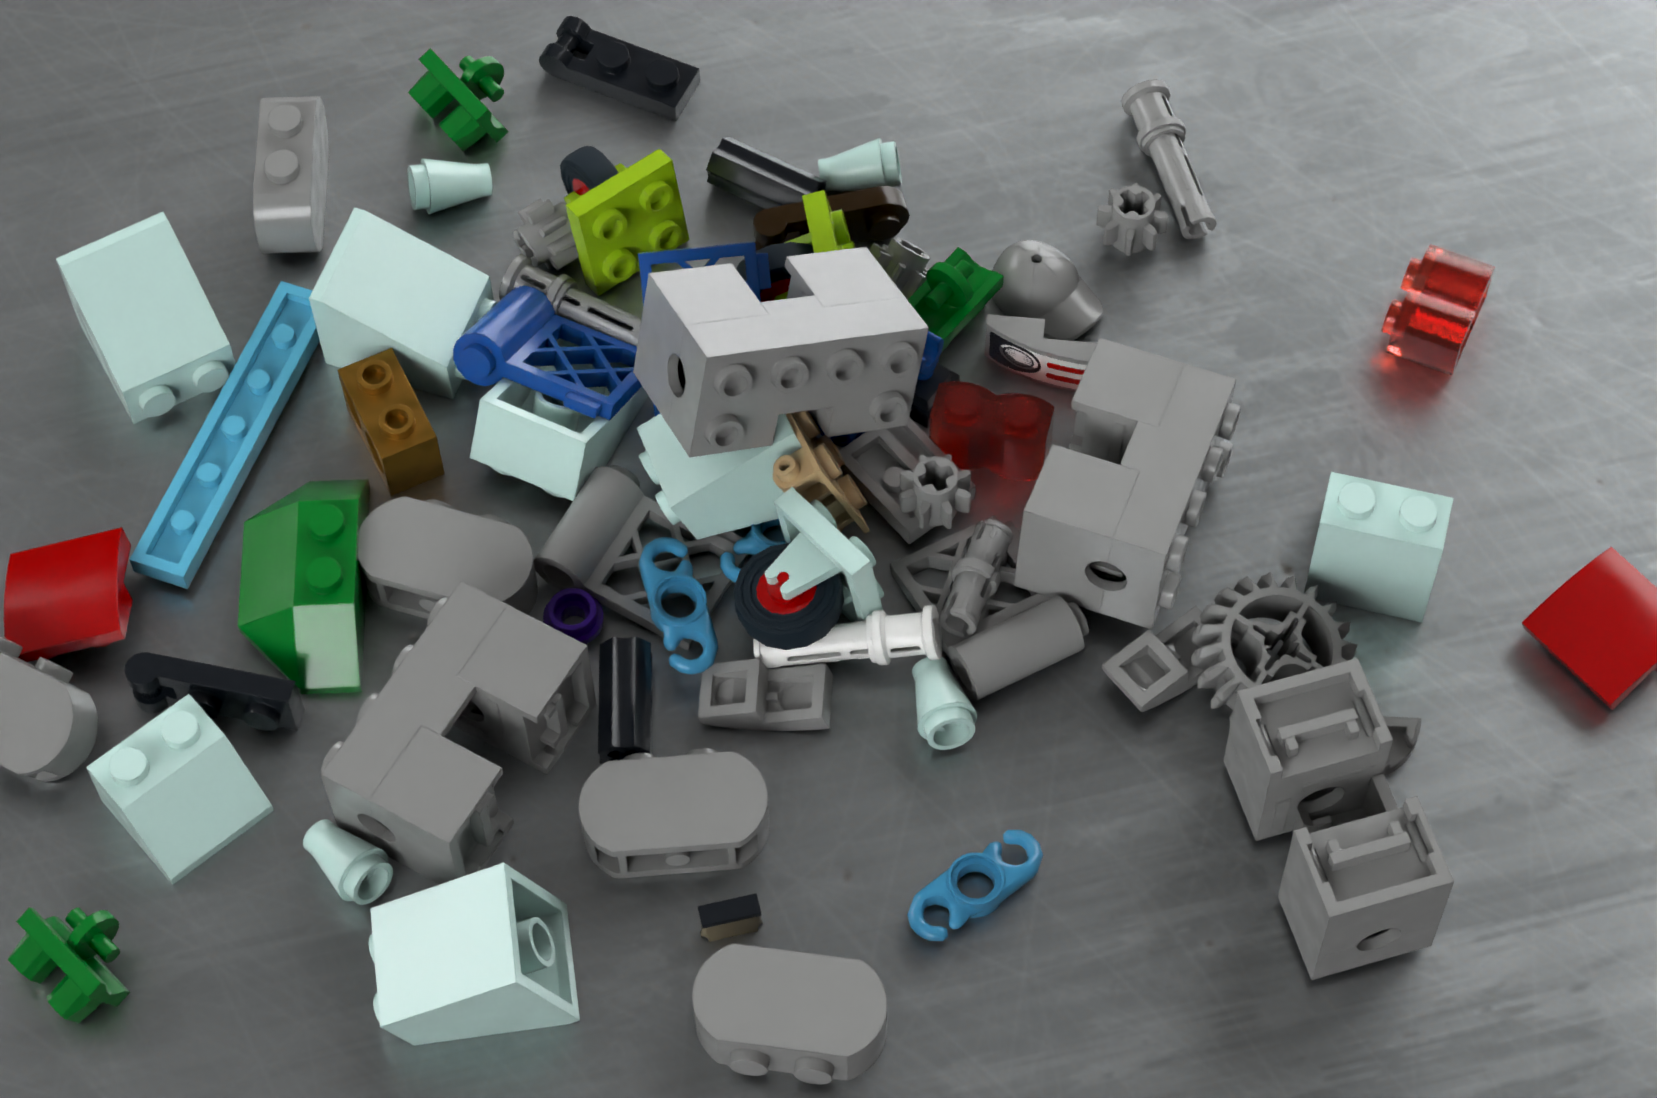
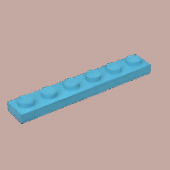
M283 281L278 285L131 555L129 561L134 572L182 588H189L320 341L309 301L313 290Z

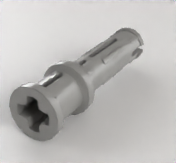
M1157 79L1143 81L1131 87L1123 95L1121 100L1124 112L1134 119L1139 132L1136 137L1139 149L1146 155L1151 156L1179 223L1182 236L1186 239H1198L1208 234L1202 222H1205L1208 230L1211 231L1216 227L1217 223L1207 204L1183 145L1186 135L1183 121L1176 118L1168 102L1171 96L1168 85L1164 81Z
M523 254L516 256L507 268L499 289L500 300L515 287H534L547 296L551 305H553L556 315L637 347L641 318L578 290L577 283L566 274H561L557 277L533 266L531 259Z

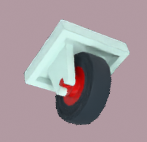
M793 487L774 501V505L786 544L770 546L752 556L740 570L734 586L735 610L738 619L747 633L767 647L783 650L802 648L825 637L838 622L841 612L851 622L866 620L867 615L872 614L873 611L883 610L881 598L884 597V591L875 579L873 567L876 565V560L869 548L856 536H852L848 540L837 529V523L832 514L820 501L814 499L809 503Z

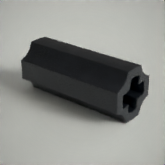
M731 137L722 138L719 146L712 152L706 168L708 183L765 209L802 202L803 195L825 190L827 194L826 180Z
M636 636L629 638L612 637L600 644L598 754L600 755V764L607 761L623 760L626 756L635 753L652 754L651 643Z

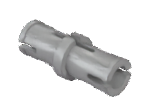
M987 519L986 523L981 520L976 524L967 553L964 558L957 561L952 571V581L954 583L939 615V623L941 627L953 635L965 637L966 633L971 636L976 632L985 603L990 596L996 593L1001 582L999 574L1000 565L1012 542L1013 534L1005 524L997 520Z

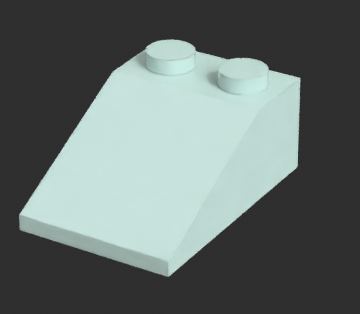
M560 338L557 340L560 347L578 346ZM610 363L612 368L630 367L622 363ZM592 364L571 365L574 370L595 369ZM554 365L533 366L543 371H557ZM503 378L480 399L470 458L490 466L500 474L514 476L538 486L552 496L574 501L594 469L607 465L646 401L648 394L642 386L611 420L600 416L594 419L564 407L563 401ZM586 387L605 396L610 394L606 387Z

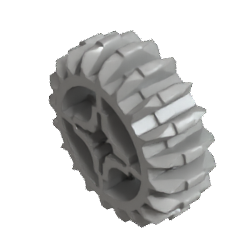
M1271 572L1262 575L1257 585L1246 576L1237 582L1234 590L1226 587L1219 591L1214 599L1215 604L1207 605L1201 613L1200 622L1202 625L1197 626L1192 634V643L1199 648L1191 656V666L1205 670L1197 679V688H1214L1216 694L1210 700L1211 709L1220 708L1226 704L1234 710L1236 695L1239 690L1352 660L1357 653V644L1342 640L1349 633L1351 622H1334L1331 618L1337 610V601L1326 603L1324 606L1320 605L1315 600L1318 596V585L1308 588L1305 593L1297 591L1295 575L1286 578L1281 587H1278ZM1257 618H1270L1281 623L1267 624ZM1302 637L1310 646L1312 653L1305 647ZM1282 640L1283 645L1277 653L1280 659L1276 660L1268 671L1265 670V665L1271 657L1267 653L1268 650L1272 651L1278 641ZM1234 656L1244 664L1247 676L1238 666ZM1232 711L1231 714L1229 715L1230 725H1231V720H1232L1233 711Z

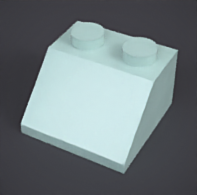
M190 694L183 697L86 767L101 801L172 885L274 811L272 804L226 735Z

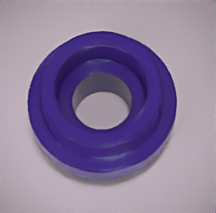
M567 588L556 593L548 602L543 612V623L584 644H588L601 632L604 616L602 607L595 597L582 589ZM572 616L584 619V621L575 625L564 624L565 620Z

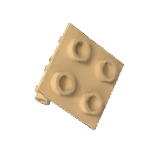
M809 411L787 413L786 416L802 448L791 455L781 456L775 461L773 466V480L784 493L793 487L809 503L814 499L820 501L832 514L837 523V529L840 532L853 521L857 523L865 534L870 530L859 511L867 502L849 474L841 477L842 470L840 467L845 464V461L831 438L826 435L819 439L816 437L821 431Z

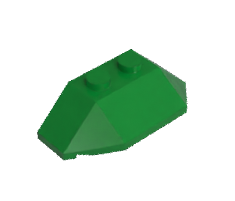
M368 479L309 481L244 522L238 628L240 633L288 680L296 681L300 694L362 692L366 585L358 559L359 529L369 515L370 483Z

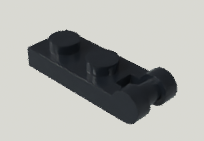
M574 16L564 18L556 32L557 41L548 44L539 57L540 66L554 77L673 121L678 120L700 83L699 68L593 30L585 21ZM578 51L586 54L587 57L583 60L573 55Z
M149 652L135 654L125 664L124 672L130 687L133 689L137 705L141 710L148 713L163 711L168 705L172 706L190 694L211 719L224 716L243 720L248 725L264 731H273L278 727L298 731L305 711L296 681Z

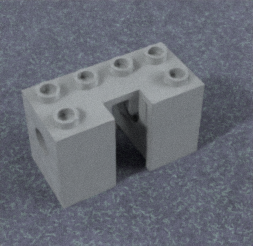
M867 247L786 256L784 267L791 275L787 299L760 302L732 263L648 274L633 373L689 458L773 445L778 415L809 411L827 437L908 425L929 327Z
M1099 338L1071 402L1070 409L1076 411V417L1069 449L1052 444L1024 508L1014 586L1049 597L1060 596L1066 603L1073 601L1079 607L1152 630L1160 608L1171 610L1175 602L1182 575L1176 573L1181 568L1189 542V537L1185 536L1188 526L1197 527L1206 501V492L1209 484L1214 483L1216 477L1223 478L1228 467L1233 444L1224 442V439H1232L1241 411V406L1232 403L1236 379Z
M460 581L449 598L443 597L435 604L428 617L427 628L415 645H407L400 652L394 663L392 676L379 694L376 692L372 693L365 700L357 717V725L346 740L335 743L325 756L320 775L337 827L384 850L389 858L439 885L482 870L514 824L512 817L498 810L493 788L502 776L503 770L502 767L450 741L445 736L454 725L548 775L596 705L587 645Z
M1358 658L1237 691L1223 760L1255 841L1293 831L1278 898L1311 980L1432 946L1454 884L1452 875L1418 796L1405 799L1403 807L1398 808L1384 776V769L1393 738Z

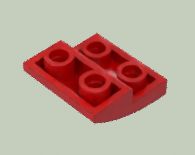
M122 527L10 554L4 594V638L23 647L18 658L26 662L38 661L39 657L49 660L60 654L89 647H104L115 641L125 639L133 600L124 584L131 543Z
M1613 547L1604 551L1568 579L1522 622L1523 628L1612 711L1653 670L1657 672V587Z

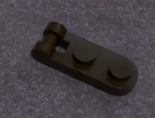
M878 186L827 196L832 212L842 209L850 241L854 243L869 240L883 241L893 238L909 220L910 215L903 193L895 187ZM803 201L761 210L753 219L756 251L810 233Z

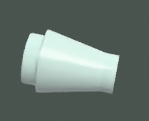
M878 138L832 157L818 159L820 178L827 181L826 192L857 191L878 186L894 187L902 185L901 166L895 141L882 143L881 138Z
M422 158L420 164L408 166V189L413 210L426 209L427 213L431 214L480 197L492 196V177L488 163L471 164Z
M928 657L921 659L912 668L915 681L918 732L933 748L947 750L959 747L973 737L977 712L950 672L947 661L943 657L940 660H930Z
M328 819L316 822L305 834L303 839L304 848L315 858L343 900L355 901L360 905L369 904L380 897L389 886L393 877V868L388 863V856L384 850L337 827Z

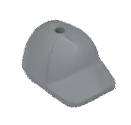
M1034 240L1018 241L1007 247L994 264L992 270L1003 275L1004 278L1003 287L992 297V300L1008 316L1045 319L1044 337L1048 339L1073 341L1092 328L1102 317L1103 306L1100 300L1078 275V271L1069 257L1055 247Z

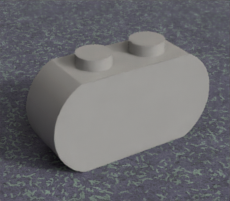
M320 96L262 98L260 101L253 184V212L257 241L263 254L321 252L323 249L329 145L325 109Z
M404 496L392 499L378 506L366 517L359 529L358 559L366 589L378 606L428 619L435 604L443 597L449 598L460 581L529 615L535 605L538 594V582L531 545L519 527L511 525L501 517L491 514H485L480 517L455 510L451 505L440 500L429 499L421 501Z
M0 636V765L19 775L29 776L43 782L61 779L79 768L93 749L98 732V715L95 704L89 693L69 684L73 672L42 657H39L34 666L18 658L23 649L22 646Z
M699 748L691 750L685 755L657 757L649 753H635L626 756L623 760L607 761L592 772L584 783L579 796V817L587 853L599 869L616 879L742 869L761 853L769 835L768 793L764 778L751 761L733 751L718 752L710 748Z
M733 943L712 954L701 966L694 981L692 1001L699 1041L711 1058L719 1064L729 1065L737 1073L750 1076L764 1075L768 1070L792 1073L798 1080L810 1084H827L832 1079L848 1081L866 1072L877 1061L883 1051L887 1037L886 992L879 976L862 960Z

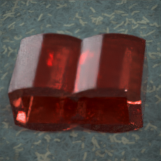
M1432 244L1427 248L1422 260L1412 257L1401 284V289L1408 293L1403 302L1393 299L1382 326V332L1390 334L1386 352L1452 376L1484 305L1496 267Z
M962 381L944 382L938 385L930 414L929 438L946 455H952L951 460L959 469L972 470L986 467L991 472L1007 479L1035 481L1038 479L1051 449L1055 407L1049 402L1029 394L1005 393L996 395L989 389L974 383Z

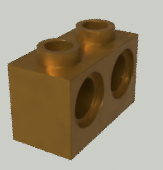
M392 348L337 370L347 409L390 496L445 474L437 436Z

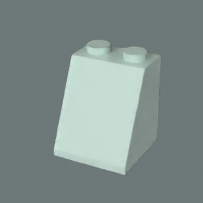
M355 207L309 297L326 364L343 368L392 348L412 388L454 399L462 380H467L458 371L453 360L455 343L498 303L493 298L490 276L368 211Z
M160 212L56 258L80 326L133 424L149 417L163 415L173 406L201 393L213 392L226 383L236 364L230 343L164 212Z
M661 414L637 427L646 451L639 454L640 461L652 481L656 485H661L662 491L655 494L661 510L673 525L682 521L698 540L745 528L752 524L756 525L779 519L774 501L784 492L773 480V466L775 461L781 456L791 455L802 448L786 414L778 415L774 441L771 446L690 458Z
M1331 472L1304 593L1308 588L1318 585L1317 600L1326 602L1337 601V604L1422 623L1444 548L1453 498Z
M504 862L370 908L372 934L369 937L368 945L370 955L375 963L377 992L373 999L374 1011L380 1027L404 1041L416 1046L566 1025L580 1021L567 904Z

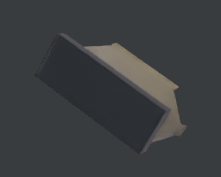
M757 893L697 906L701 923V938L704 936L708 938L709 942L756 932L759 925L763 924Z

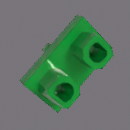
M431 48L418 59L428 71L415 83L408 93L432 119L454 99L459 102L460 105L439 126L463 152L486 133L497 143L509 132L480 101L488 97L492 102H496L504 95V90L500 86L504 77V68L496 58L484 56L475 60L470 55L465 56L459 63V67L463 70L460 79Z
M958 247L944 262L935 263L927 271V280L915 291L908 301L929 327L928 331L944 340L943 352L955 336L979 314L988 301L1003 287L1004 276L996 271L981 267L967 252Z
M29 907L16 921L26 931V934L13 950L8 961L27 979L39 984L47 978L57 965L61 968L66 976L46 998L54 1010L66 1020L80 1023L101 1002L118 1007L130 991L96 955L98 954L105 963H111L119 956L120 949L112 942L119 929V921L108 910H100L87 916L80 908H75L65 918V921L74 929L72 931L59 917L52 916L44 919L35 909Z

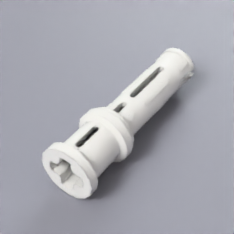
M925 605L922 612L887 616L884 610L873 611L872 614H868L866 620L835 624L825 637L807 647L783 650L767 647L753 639L755 659L760 658L767 669L870 658L872 663H877L881 666L889 665L892 658L927 655L930 660H940L942 655V632L936 606Z

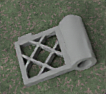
M618 465L596 467L535 557V570L542 579L560 591L567 588L582 589L595 597L602 605L664 637V633L653 623L650 609L643 606V604L649 603L646 591L622 595L605 585L613 571L636 566L639 568V560L643 548L638 533L649 518L671 531L672 538L679 540L688 548V554L684 558L665 551L659 553L654 562L677 557L680 563L683 560L690 562L688 555L710 551L721 557L723 553L730 552L735 557V565L741 568L748 554H735L733 546L736 541L743 537L729 531L697 540L682 521L673 525L661 510L658 502L643 495L639 488L640 482L632 472ZM683 537L690 541L684 542ZM630 545H632L634 553L624 555ZM723 571L718 575L696 579L705 591L709 590L706 596L710 616L732 583L724 575ZM672 593L663 600L684 596L685 594ZM692 600V604H693V607H694V610H695V609H696L695 603H694L693 600ZM683 639L678 646L689 651L695 641Z
M993 515V516L987 518V519H993V520H997V521H998V519L996 518L995 515ZM1009 520L1003 524L1011 530L1013 539L1006 555H1004L999 574L1001 582L1014 584L1020 532L1013 522ZM976 524L890 563L891 575L917 612H922L925 605H932L934 603L937 604L936 608L940 615L954 583L952 581V571L957 561L964 558L967 553ZM929 567L949 571L943 589L919 585L912 575ZM1029 591L1030 597L1013 604L994 600L995 593L986 601L977 630L973 635L969 636L966 633L965 637H960L947 632L941 627L942 649L948 656L953 672L967 696L971 700L977 701L1083 650V636L1089 633V628L1079 606L1073 601L1067 604L1060 596L1049 597Z

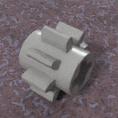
M1139 183L1123 187L1120 190L1111 188L1109 190L1108 205L1098 206L1096 225L1104 228L1103 244L1105 246L1112 244L1118 250L1125 252L1126 256H1130L1131 253L1140 252L1145 248L1151 251L1155 250L1157 234L1166 233L1168 213L1160 211L1162 195L1160 193L1152 194L1146 188L1139 186Z
M538 199L518 212L524 224L513 231V236L519 250L523 255L531 259L533 266L537 267L545 263L548 269L555 267L556 270H559L578 258L565 206L567 205L566 203L560 202L553 206L549 199L544 202Z
M893 237L888 246L883 244L881 247L873 243L869 251L906 299H909L927 280L926 274L928 269L925 267L931 259L930 256L917 246L899 237Z
M921 454L919 455V463L916 465L914 472L902 470L900 473V489L904 491L900 494V510L902 513L913 511L919 520V528L924 529L927 525H944L947 529L952 528V519L957 511L969 513L971 510V494L968 492L971 483L970 470L958 472L956 466L951 462L952 455L947 454L945 457L933 456L928 458Z

